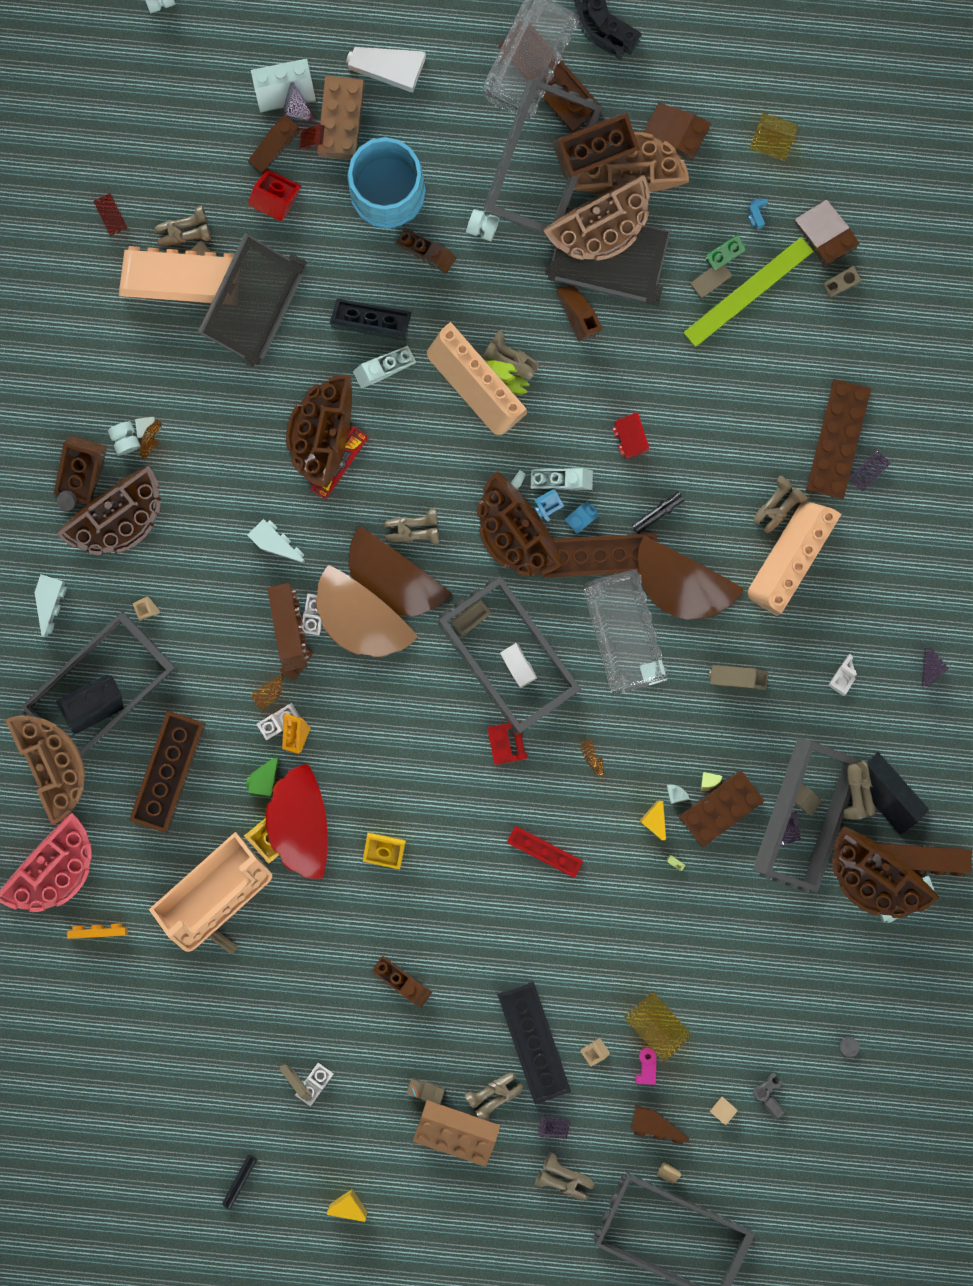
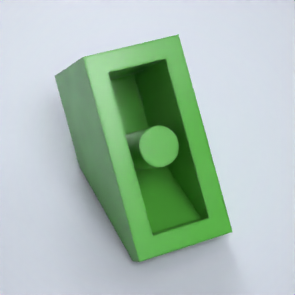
M279 758L271 759L251 773V777H247L246 788H249L248 793L273 796L272 790L275 785Z

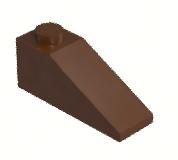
M284 114L270 129L248 162L263 174L299 134V127Z

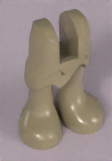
M203 206L196 207L194 215L175 221L170 220L157 225L154 228L155 234L169 233V236L157 240L158 245L171 246L198 238L204 241L212 240ZM195 225H201L196 229L189 230L186 232H181L179 230Z
M499 330L482 358L487 361L510 363L518 370L517 372H511L512 374L530 380L534 376V372L539 368V363L521 350L517 349L515 351L505 345V334Z
M781 475L777 478L775 493L765 505H762L753 520L758 525L766 514L771 517L772 520L768 522L763 530L766 533L774 530L781 521L785 520L784 518L788 516L786 513L796 503H804L808 499L803 492L794 488L779 508H775L779 501L793 487Z
M436 508L429 509L426 516L417 518L401 517L385 521L384 528L398 527L397 534L385 535L386 541L408 543L413 542L412 540L423 539L429 540L434 545L439 544L438 527L418 531H410L409 529L410 527L438 526Z
M863 761L851 764L847 768V775L853 802L852 807L844 810V818L862 819L875 815L876 807L870 792V787L872 788L873 786L868 765Z
M512 1072L489 1083V1087L478 1093L468 1092L464 1096L471 1107L475 1109L484 1100L493 1094H497L496 1098L474 1110L479 1118L490 1121V1113L503 1103L511 1101L523 1090V1086L519 1083L510 1090L507 1089L505 1085L516 1078V1075Z
M552 1152L546 1157L543 1168L568 1180L565 1182L561 1181L545 1170H541L535 1181V1185L538 1187L551 1186L561 1190L560 1193L585 1201L589 1195L576 1188L578 1183L590 1189H593L595 1185L592 1179L584 1174L576 1173L560 1165L557 1156Z

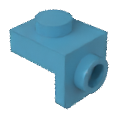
M756 199L748 207L749 223L752 227L755 226L756 230L763 228L765 225L759 209L767 206V199Z
M555 489L535 499L538 505L535 510L539 517L542 518L544 516L547 522L550 521L548 515L564 507Z
M585 502L571 513L565 521L578 534L599 515L593 505Z

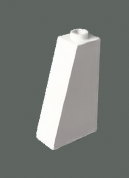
M354 47L353 52H349L346 63H348L349 70L413 93L426 59V53L422 51Z

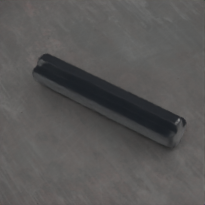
M252 1155L247 1156L222 1203L224 1207L232 1208L257 1161L256 1157Z

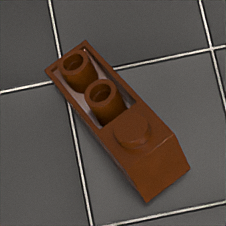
M407 228L403 229L395 242L402 249L446 274L456 260V257L446 247Z
M569 285L556 290L578 342L595 337L602 330L601 324L595 311L575 286Z
M384 956L380 958L372 970L375 975L419 1007H423L433 992Z
M635 1105L630 1127L635 1135L645 1136L650 1134L653 1135L654 1139L658 1140L670 1138L673 1143L677 1144L689 1142V1138L656 1110Z

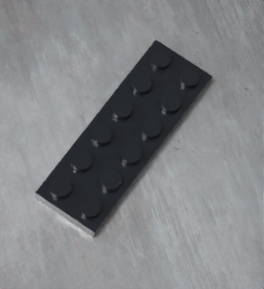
M534 981L497 993L534 1104L570 1093L571 1089Z

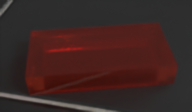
M318 124L302 130L300 149L308 150L323 145L325 126Z
M111 193L93 201L110 236L128 228Z

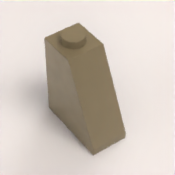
M712 665V669L709 672V680L711 681L710 684L717 686L766 691L768 671Z
M801 783L794 805L809 816H812L822 800L811 789Z

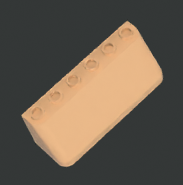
M129 246L128 250H124L119 296L212 303L235 254L224 253V257H216V253L205 252V256L197 255V251L187 250L186 254H178V250L167 249L166 253L159 252V248H148L147 251H140V247ZM239 268L232 281L235 286L230 295L226 293L222 304H237Z
M451 322L448 323L428 348V359L495 435L505 434L527 415V409Z
M812 502L801 503L750 585L747 592L749 599L776 616L782 614L842 514L832 508Z
M235 832L156 902L149 911L167 936L184 951L190 952L196 949L271 881L272 873Z

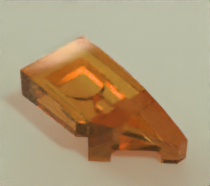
M158 420L147 427L143 434L140 456L144 460L148 457L151 450L160 444L154 439L163 426Z
M283 673L250 694L260 710L265 709L281 696V684L284 679Z
M593 740L580 741L585 761L598 775L604 774L603 758L595 759Z

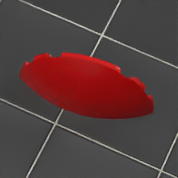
M305 764L289 770L288 774L275 784L272 790L274 792L272 800L267 804L266 829L273 851L278 852L282 858L281 863L287 869L301 874V877L321 879L323 878L327 861V819L318 783L310 766Z

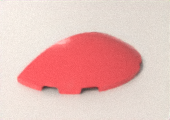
M73 813L69 814L37 846L0 889V903L13 909L20 908L29 912L45 911L46 908L58 907L64 904L80 890L89 874L92 850L86 829Z

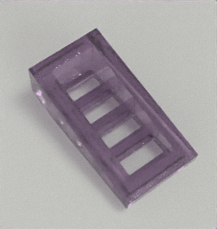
M877 450L849 479L863 492L891 463ZM876 458L883 466L880 467L873 459ZM869 463L877 470L876 473L868 466ZM863 469L872 476L870 479L862 472ZM858 474L866 481L865 484L856 477Z

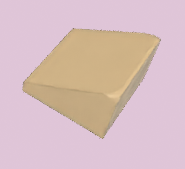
M600 1038L580 1050L590 1067L604 1060L610 1054Z
M723 1097L710 1110L725 1125L738 1111Z
M664 1162L657 1176L674 1184L680 1178L681 1173L678 1169Z

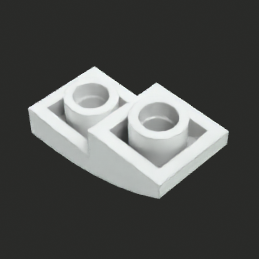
M308 593L303 613V631L307 634L320 635L322 620L319 613H317V595Z
M515 643L500 652L509 671L521 688L537 679L530 662L526 660L519 644Z
M292 703L257 723L266 740L283 731L285 714L301 718Z
M317 1063L303 1083L312 1094V1098L306 1101L300 1098L297 1093L295 1096L311 1107L333 1076V1073Z

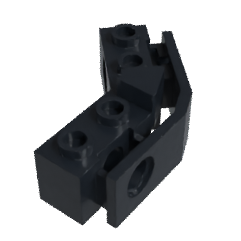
M574 0L581 31L590 42L622 60L624 52L632 55L641 40V32L608 12L606 0H586L587 7H584L582 0ZM584 14H587L588 21L593 23L599 31V35L592 32L585 22Z

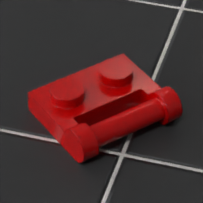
M507 723L487 727L494 765L528 759V754L525 753L522 733L516 735L514 732L518 755L512 756L507 729H511V726Z

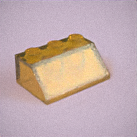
M653 991L624 1016L627 1022L663 1062L671 1057L691 1035Z

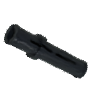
M677 491L667 500H662L660 505L632 524L633 529L637 534H640V532L665 514H670L672 509L685 501L684 498Z

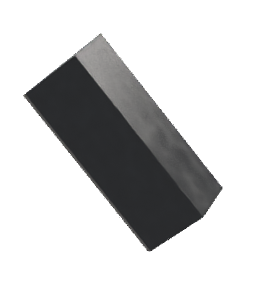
M337 299L330 325L336 329L407 341L412 312Z
M877 752L866 761L873 786L872 788L870 787L873 803L901 835L917 824L929 808L882 755Z

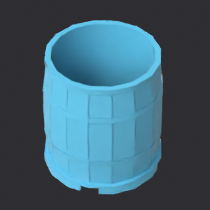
M387 137L372 139L358 148L351 158L347 179L352 205L359 216L372 226L385 229L401 226L414 219L423 206L426 190L422 167L413 150L400 140Z

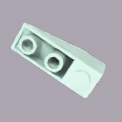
M405 346L362 363L353 373L362 389L415 364L416 361L409 347Z
M584 468L531 470V489L592 490V470Z
M263 519L248 534L250 539L263 551L301 563L305 562L302 558L304 554L297 547L293 549L289 545L291 541L284 534L280 536L275 531L277 527L271 520L266 522Z
M41 574L35 589V598L41 635L48 637V634H51L54 629L55 623L52 622L54 616H57L60 611L61 605H59L61 597H64L67 587L65 582Z

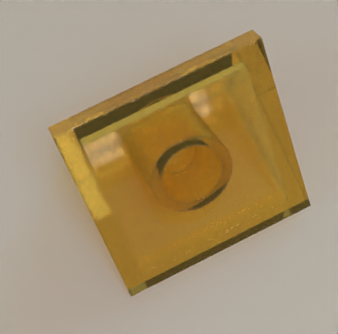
M762 112L750 149L786 161L798 125Z

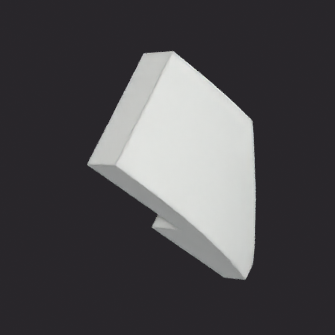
M851 654L846 657L828 684L829 687L843 696L846 695L857 675L856 670H854Z

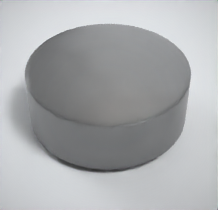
M62 491L57 497V505L62 510H72L77 504V498L71 491Z
M845 1037L839 1046L840 1051L847 1057L855 1056L860 1049L858 1041L853 1037Z

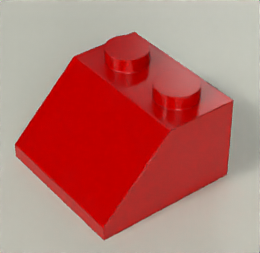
M267 169L254 185L247 205L282 222L290 211L301 189V185Z
M638 412L614 422L615 426L612 427L615 438H619L621 444L618 445L619 453L625 457V460L648 453L650 448Z

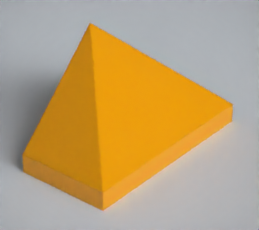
M289 714L284 715L282 749L298 754L301 753L311 729L303 718Z

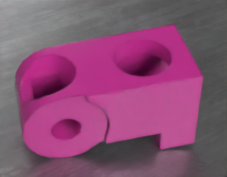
M645 1047L639 1052L641 1075H636L635 1083L656 1085V1053L653 1049Z

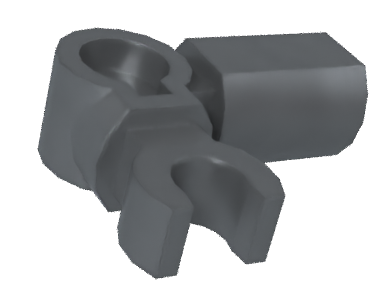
M772 1073L768 1076L766 1083L763 1082L760 1086L755 1087L753 1096L757 1100L764 1102L763 1106L776 1120L785 1113V1110L773 1096L769 1097V1095L773 1092V1088H779L783 1082L779 1081L777 1084H774L772 1079L776 1074Z

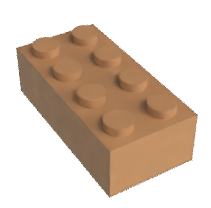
M325 76L317 150L319 156L351 160L358 150L365 86L364 80Z
M427 1100L413 1142L486 1167L496 1143L500 1125Z

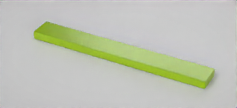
M800 237L684 331L683 334L696 348L814 251Z

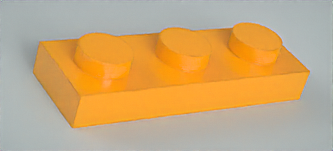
M122 923L111 924V928H103V924L91 925L92 929H84L83 925L72 926V930L67 931V939L125 936L128 934V927H122Z

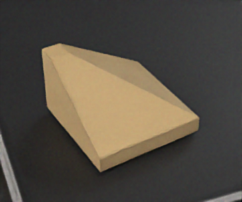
M149 597L132 603L139 621L160 613Z

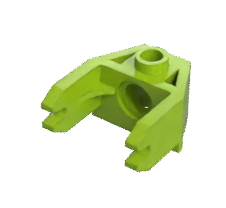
M485 361L513 394L522 395L527 393V390L522 387L529 386L530 384L524 378L510 374L511 372L518 371L512 364L500 361Z

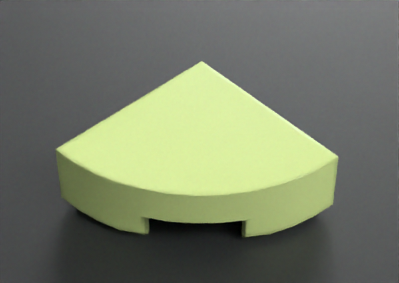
M703 772L701 791H710V789L718 787L722 776Z
M671 855L666 860V862L680 871L686 866Z

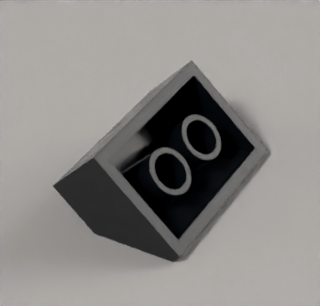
M105 675L56 701L73 736L124 709L121 693L114 678L110 675Z

